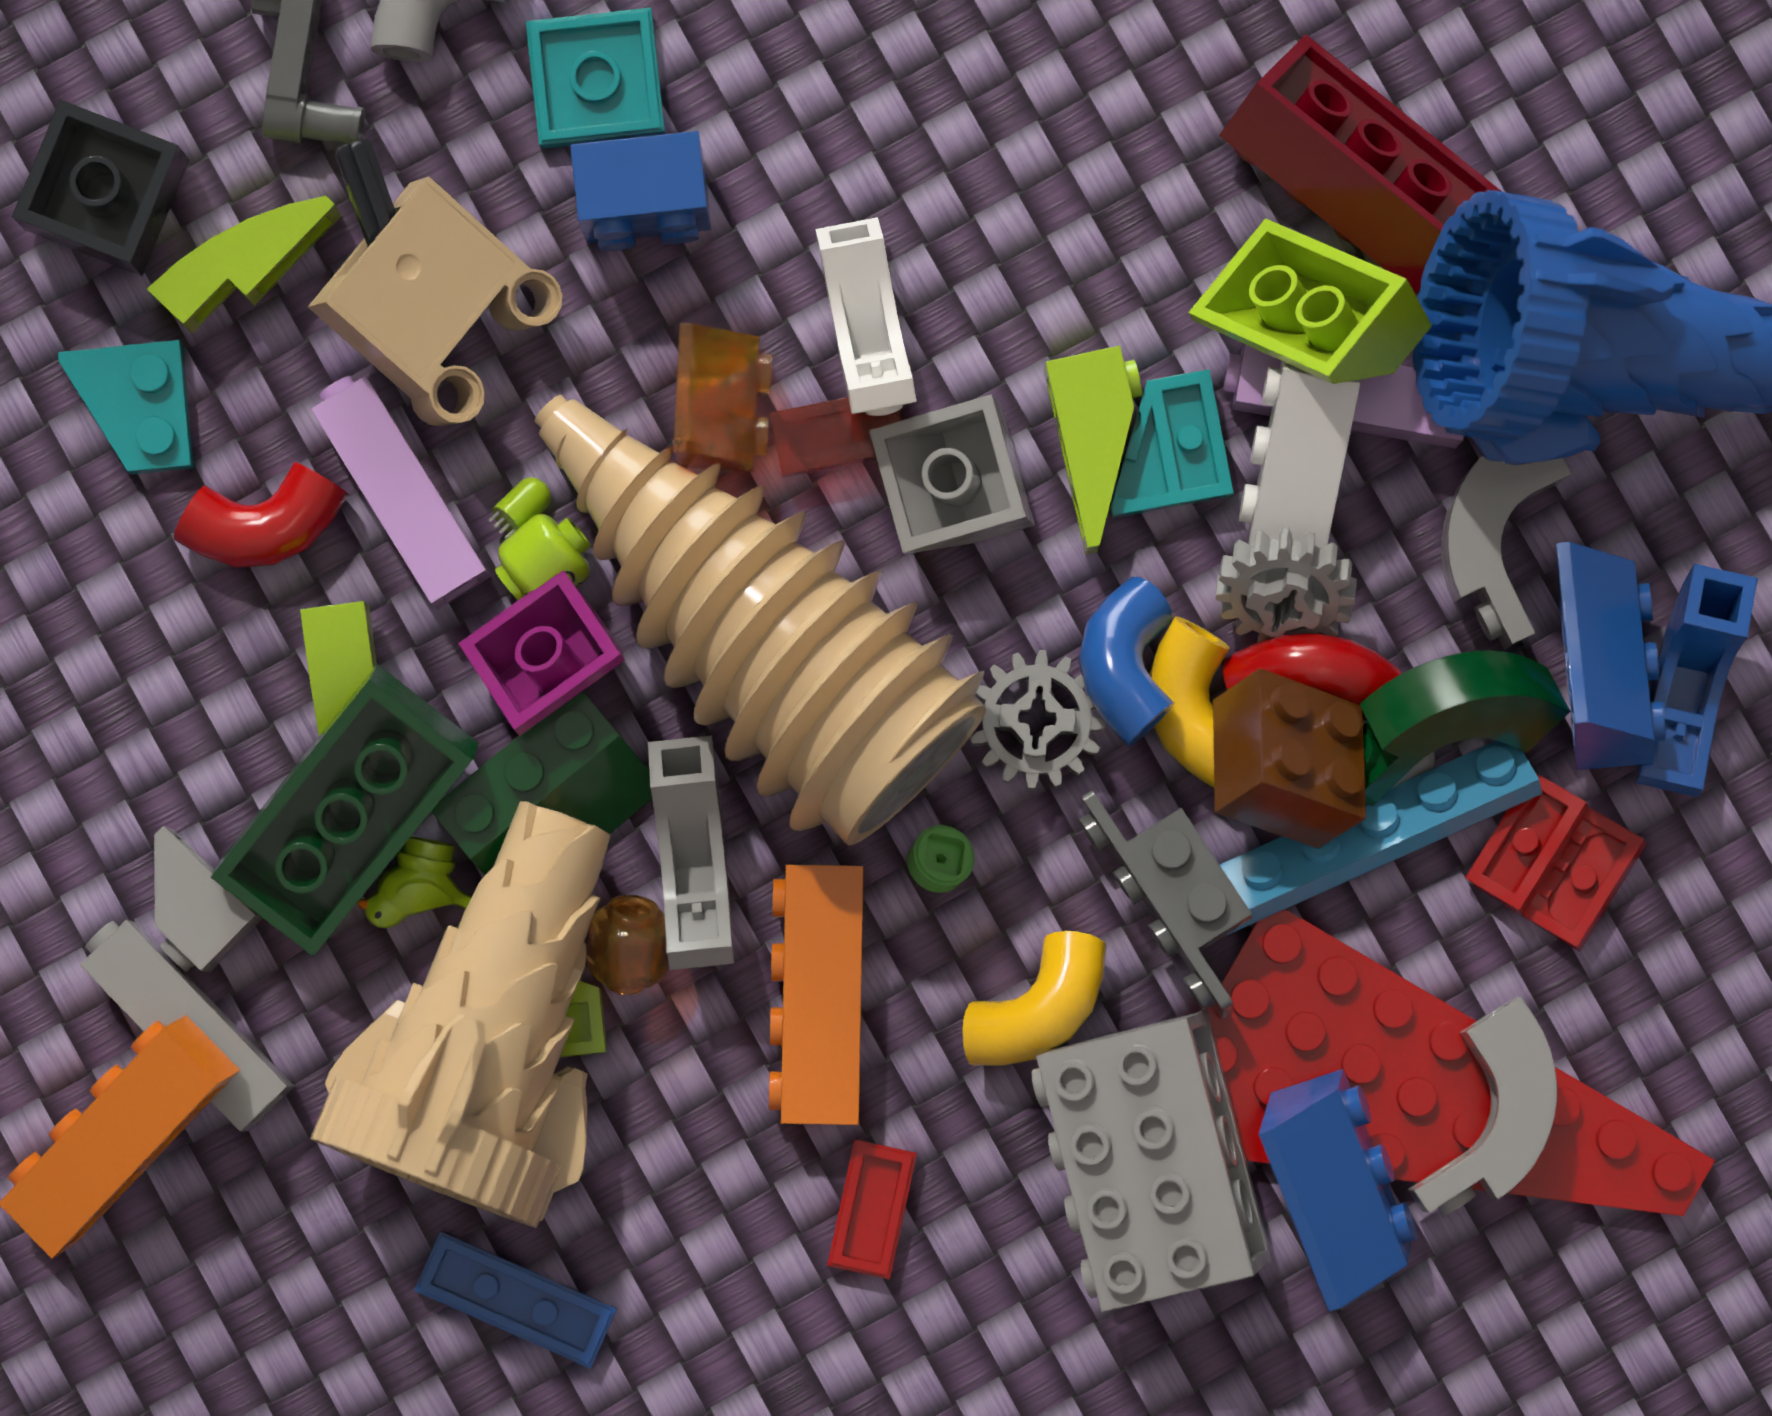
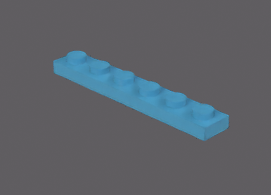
M1496 740L1391 788L1373 806L1366 804L1365 820L1318 849L1282 836L1220 864L1252 913L1251 920L1229 934L1541 795L1542 790L1538 776L1523 751Z

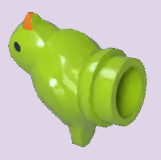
M411 836L403 845L402 850H399L396 854L397 865L386 870L379 879L377 890L368 898L360 899L357 902L359 908L365 912L369 922L378 928L387 929L398 925L407 917L443 906L454 905L466 909L472 896L461 891L449 875L456 862L452 861L455 846L437 840Z

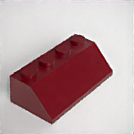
M1307 34L1256 83L1219 134L1222 139L1234 147L1235 152L1240 158L1256 165L1280 184L1291 199L1306 205L1331 225L1334 232L1342 240L1357 246L1377 262L1382 269L1406 278L1416 295L1421 289V279L1425 265L1448 218L1455 214L1457 207L1464 200L1469 201L1473 194L1480 191L1495 190L1502 192Z

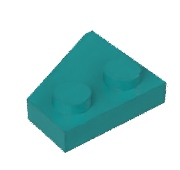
M180 340L58 352L59 363L122 464L131 475L194 468L184 348Z
M1210 369L1147 380L1111 504V517L1117 518L1231 497L1233 495V487Z

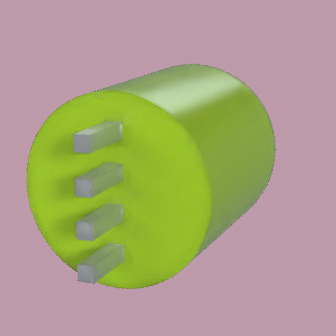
M524 478L492 508L493 516L488 521L491 522L495 518L497 523L494 527L496 528L501 525L503 528L499 533L502 534L505 530L509 533L504 537L505 539L508 538L536 514H542L549 507L552 499L549 487L538 478Z

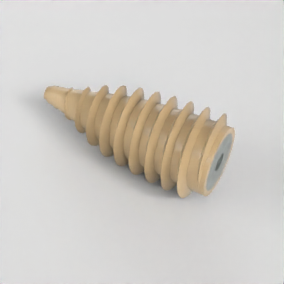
M558 395L550 400L537 414L535 423L541 428L539 431L540 437L556 457V465L565 471L578 493L576 503L578 510L583 513H590L599 529L593 545L594 556L599 560L617 558L621 566L612 590L613 602L621 607L644 602L647 607L638 625L636 634L637 644L641 648L651 649L672 643L674 649L669 656L664 672V681L667 686L679 688L701 681L703 688L694 708V720L697 724L705 726L728 718L733 720L734 725L725 746V757L728 760L741 761L762 753L766 761L758 778V794L764 797L774 796L794 788L799 796L790 816L789 825L792 830L803 831L826 822L847 845H854L864 840L912 801L951 761L976 730L986 712V706L975 697L985 672L980 671L958 680L942 665L953 638L952 634L923 646L907 634L917 609V602L910 603L888 614L876 606L872 599L882 575L881 570L853 582L838 574L835 570L845 546L844 540L837 541L815 553L797 543L807 513L805 511L799 512L778 524H774L758 515L766 488L765 485H760L736 498L715 487L721 467L720 463L710 466L700 474H696L670 461L673 446L658 453L627 435V429L621 431L575 399L567 401L562 395Z

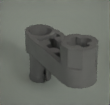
M252 0L251 10L253 14L279 17L263 114V138L303 144L305 138L349 144L361 140L363 137L365 124L364 107L353 108L310 101V96L307 94L323 0Z

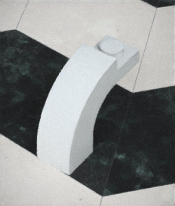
M878 217L815 229L851 413L865 412L868 415L882 416L900 410L903 404L917 402L913 378L900 330L884 238Z

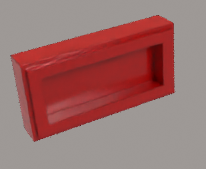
M854 1139L827 1266L890 1279L915 1165L916 1152Z

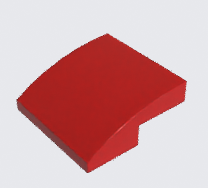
M1536 773L1540 780L1542 794L1506 811L1465 879L1513 912L1580 952L1647 844L1642 837L1591 809L1586 801Z

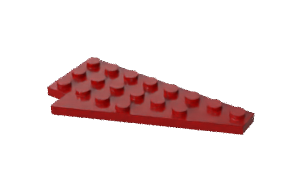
M1286 909L1254 924L1221 981L1222 986L1233 1001V1013L1221 1019L1213 1006L1207 1009L1246 1161L1270 1164L1260 1139L1259 1131L1271 1092L1344 1069L1350 1087L1360 1086L1365 1094L1372 1118L1371 1123L1366 1124V1128L1373 1146L1382 1144L1385 1147L1392 1164L1395 1180L1420 1182L1466 1152L1482 1134L1488 1121L1491 1106L1490 1088L1485 1073L1459 1033L1475 1023L1476 1020ZM1555 1067L1557 1102L1549 1137L1533 1167L1506 1194L1684 1216L1715 1160ZM1479 1181L1471 1185V1188L1474 1190L1485 1191Z

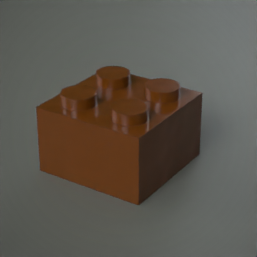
M1261 668L1213 700L1215 813L1317 849L1366 819L1363 716L1360 705Z

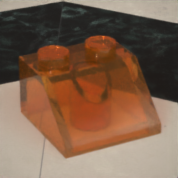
M680 323L673 452L678 465L688 469H707L714 464L720 463V470L755 472L756 455H768L769 418L758 417L759 392L771 393L773 357L769 354H761L759 336L694 323Z

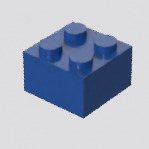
M699 131L570 144L578 222L586 244L598 242V249L601 251H617L635 247V238L661 236V243L682 244L698 240L699 231L712 230L704 155Z

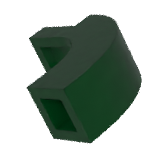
M1472 651L1429 661L1400 674L1381 686L1360 704L1368 720L1363 725L1366 804L1373 806L1423 758L1443 746L1460 740L1490 738L1527 753L1571 712L1548 668L1532 659L1514 653Z

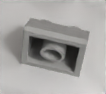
M992 394L869 430L903 554L973 544L1035 526L1003 408Z

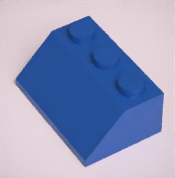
M1572 542L1556 543L1558 598L1576 770L1653 764L1654 741L1666 740L1663 702H1650L1648 681L1659 680L1656 642H1643L1641 622L1653 621L1649 583L1637 584L1635 561Z
M1344 1069L1271 1092L1259 1131L1260 1139L1329 1312L1342 1308L1406 1267L1410 1255L1411 1241L1417 1240L1415 1223L1407 1204H1396L1388 1184L1394 1182V1172L1388 1153L1382 1144L1373 1146L1366 1128V1124L1371 1123L1372 1118L1365 1094L1360 1086L1350 1087Z

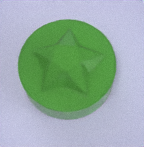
M936 825L925 829L913 841L907 854V865L913 879L921 887L936 893H945L956 889L970 875L975 860L972 845L966 836L957 829L945 825Z

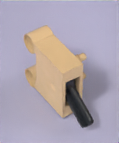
M361 139L343 145L335 151V157L364 239L310 303L308 308L409 396L414 412L422 421L433 426H446L469 421L479 413L484 404L485 391L482 381L475 372L467 367L454 365L443 368L440 364L488 305L495 321L508 330L519 331L548 324L557 316L562 306L560 285L552 275L544 270L528 267L429 176L410 182L394 203H392L372 143L368 139ZM520 284L527 286L535 298V308L530 316L523 314L515 301L516 291ZM444 379L453 384L458 394V403L451 413L441 407L437 398L438 387Z

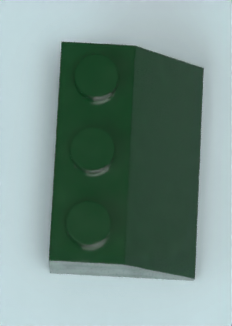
M582 691L526 732L517 736L441 799L431 812L471 861L486 875L494 867L520 801L560 812L612 834L652 800L650 771Z

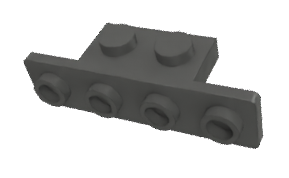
M1093 790L1081 797L1082 809L1086 815L1078 819L1085 835L1098 852L1108 847L1120 865V868L1114 871L1113 875L1129 901L1134 905L1143 900L1155 918V921L1149 924L1148 928L1164 954L1169 958L1178 953L1191 974L1183 978L1199 1007L1206 1011L1213 1006L1221 1019L1233 1013V1001L1200 951L1251 920V911L1182 808L1171 813L1131 840L1126 841Z

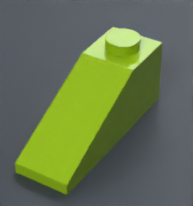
M1120 345L1045 361L1044 376L1085 555L1096 553L1099 549L1134 410L1133 399L1142 397V387L1135 360L1124 362Z

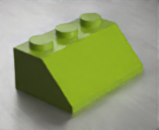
M1266 218L1188 312L1193 321L1331 384L1394 374L1432 327L1430 320L1406 278Z

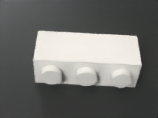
M1281 361L1280 368L1268 366L1262 405L1272 406L1268 427L1256 426L1250 463L1261 465L1257 485L1245 484L1239 514V522L1250 523L1249 545L1254 546L1257 531L1262 530L1273 540L1279 539L1282 528H1289L1292 539L1301 541L1303 536L1310 531L1315 533V546L1321 548L1328 544L1360 388V380L1331 384Z

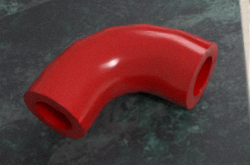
M294 462L278 490L270 499L260 504L244 505L229 499L207 485L201 487L185 508L173 537L176 542L203 557L236 568L275 565L308 549L333 521L348 493L319 473L300 463Z
M1323 634L1282 635L1255 643L1229 655L1224 661L1223 676L1227 690L1261 668L1358 705L1381 686L1402 674L1397 666L1379 653L1350 639ZM1362 710L1363 720L1368 721Z

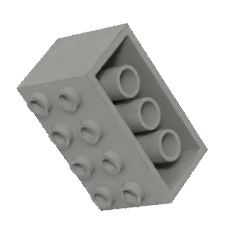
M1207 1010L1062 1046L1036 1056L1039 1068L1032 1070L1035 1095L1042 1108L1049 1106L1055 1132L1048 1134L1050 1154L1058 1171H1066L1072 1194L1065 1196L1064 1199L1067 1220L1073 1234L1082 1233L1088 1259L1081 1260L1084 1286L1090 1298L1098 1297L1102 1312L1254 1276L1272 1262Z

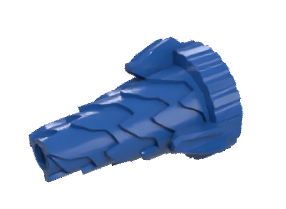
M1495 190L1480 191L1473 194L1469 201L1464 200L1457 207L1455 214L1450 216L1444 224L1425 265L1421 279V289L1417 295L1432 327L1414 348L1412 355L1413 370L1416 371V386L1418 394L1423 399L1422 405L1426 412L1432 415L1433 421L1438 426L1445 427L1447 433L1473 438L1481 454L1487 460L1504 461L1506 464L1518 466L1567 458L1585 450L1595 451L1600 444V434L1585 415L1602 417L1603 411L1653 416L1656 410L1702 418H1704L1705 408L1765 414L1772 411V305L1770 303L1748 296L1715 291L1688 280V277L1681 276L1658 263L1650 261L1625 240L1605 230L1590 227L1578 232L1577 222L1574 217L1568 215L1566 208L1561 204L1553 203L1550 200Z

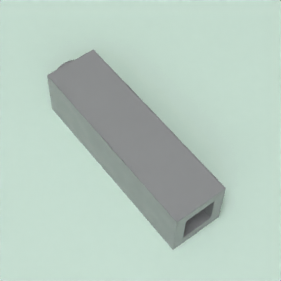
M125 920L118 926L114 921H111L88 941L85 948L91 954L80 966L143 1031L158 1020L164 1026H167L187 1015L240 1069L234 1078L211 1101L240 1132L250 1131L295 1087L137 922Z

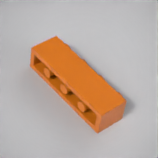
M786 865V878L773 879L772 914L773 917H785L784 943H772L771 981L784 983L783 1007H771L770 1046H782V1072L769 1073V1110H781V1124L859 1125L863 866Z
M187 1015L167 1026H164L158 1020L148 1027L130 1047L137 1056L124 1069L118 1064L113 1066L89 1090L96 1098L83 1113L75 1108L50 1131L48 1136L55 1143L42 1157L35 1151L8 1176V1180L14 1187L2 1198L0 1206L51 1259L76 1244L240 1071Z

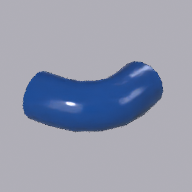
M1131 577L1108 595L1086 623L1079 656V664L1087 696L1105 723L1128 747L1134 745L1153 729L1175 704L1152 680L1145 669L1143 653L1147 646L1169 628L1173 620L1172 610L1161 591L1150 581L1141 577Z

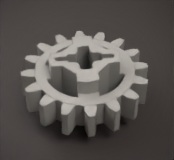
M1282 528L1279 539L1273 540L1262 530L1257 531L1254 546L1238 540L1234 543L1233 556H1223L1221 559L1215 595L1216 600L1222 602L1221 617L1223 619L1237 618L1235 632L1239 635L1246 634L1251 630L1258 632V643L1282 635L1317 634L1319 632L1336 637L1338 635L1339 622H1350L1352 605L1355 604L1357 578L1351 577L1352 562L1350 559L1336 560L1338 546L1335 543L1327 544L1321 548L1315 546V533L1310 531L1303 536L1301 541L1292 539L1289 528Z
M1039 650L1034 665L1026 666L1024 659L1018 652L1012 654L1013 670L1006 674L1003 669L995 664L989 669L991 678L995 682L992 689L987 686H979L976 696L985 702L986 712L980 722L982 723L983 730L972 735L970 743L971 746L988 745L990 751L982 761V765L985 768L993 766L999 761L1006 766L1002 777L1004 783L1008 784L1018 772L1026 774L1027 790L1035 789L1039 775H1047L1050 783L1056 788L1062 784L1061 769L1067 767L1078 776L1084 771L1082 762L1077 757L1081 752L1097 755L1100 747L1088 737L1090 732L1105 730L1106 723L1100 718L1091 716V710L1096 708L1083 691L1085 687L1082 674L1075 679L1068 675L1071 664L1070 658L1065 656L1057 667L1054 668L1048 666L1046 650ZM1028 679L1027 693L1014 704L997 705V701L1009 687L1019 681ZM1051 681L1062 686L1071 695L1078 711H1075V709H1063L1051 695ZM1039 691L1041 693L1040 705H1043L1044 716L1054 718L1055 725L1044 727L1037 741V749L1034 750L1032 748L1033 736L1030 735L1029 725L1019 723L1018 715L1029 714L1031 706L1036 700V692ZM995 729L1011 732L1023 746L1022 760L1010 754L1002 746L997 738ZM1077 736L1072 746L1064 754L1056 759L1045 762L1046 747L1057 737Z

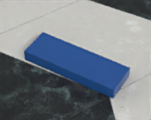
M440 1231L414 1291L590 1369L594 1364L618 1309L444 1231Z

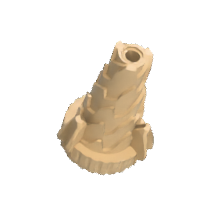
M525 801L519 802L494 867L479 882L464 911L458 929L450 925L446 928L424 985L421 986L413 983L406 1002L395 1000L384 1013L345 1049L330 1070L325 1081L329 1094L310 1138L311 1140L430 1190L515 1222L537 1228L539 1221L544 1219L553 1193L578 1182L584 1166L588 1109L585 1090L587 1073L568 1066L555 1074L553 1073L575 1020L566 1016L586 963L587 951L584 940L600 900L599 897L592 895V892L603 867V860L610 839L609 833L560 812L542 808Z

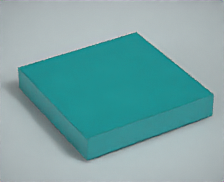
M651 8L526 21L540 149L665 134Z

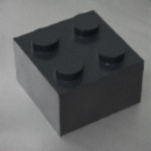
M60 99L12 218L27 232L143 276L190 160L177 144Z

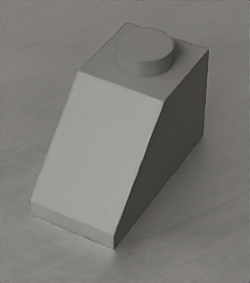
M162 826L154 834L155 927L167 937L160 944V947L186 972L194 965L200 971L211 972L260 922L262 917L210 877L215 869L175 830Z

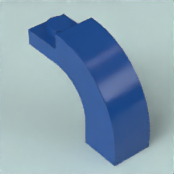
M1695 563L1689 571L1677 596L1659 651V680L1652 681L1649 690L1650 702H1663L1666 740L1654 741V763L1638 765L1635 783L1693 797H1698L1703 791L1721 696L1733 660L1748 637L1758 578Z

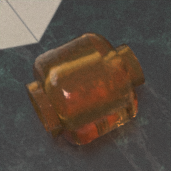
M622 895L611 899L608 904L596 910L589 927L586 955L587 967L590 973L598 981L606 984L608 989L622 995L638 994L643 989L650 988L663 980L669 970L665 913L658 908L654 901L638 895Z

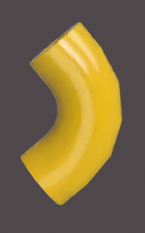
M1175 616L1159 643L1149 672L1152 680L1175 704L1154 728L1164 749L1193 776L1214 788L1213 706L1210 702L1209 687L1214 674L1230 647L1202 627Z
M1060 931L1048 934L1043 939L1040 970L1037 979L1026 993L1016 999L1006 1001H972L969 1003L965 1010L962 1033L963 1047L969 1064L973 1066H1004L1035 1060L1037 1055L1054 1050L1069 1041L1094 1009L1104 977L1106 943L1098 937L1082 932Z

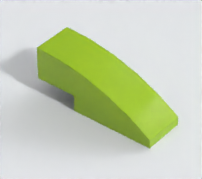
M321 196L290 203L251 217L210 238L181 258L149 286L147 290L193 334L236 289L255 306L342 215L327 196Z
M365 601L300 609L319 736L377 665L370 606Z

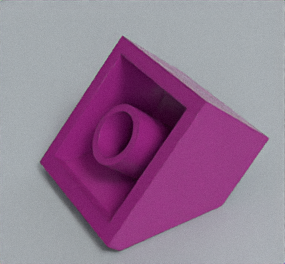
M564 570L537 589L529 592L458 643L519 736L625 661L619 644L594 607Z

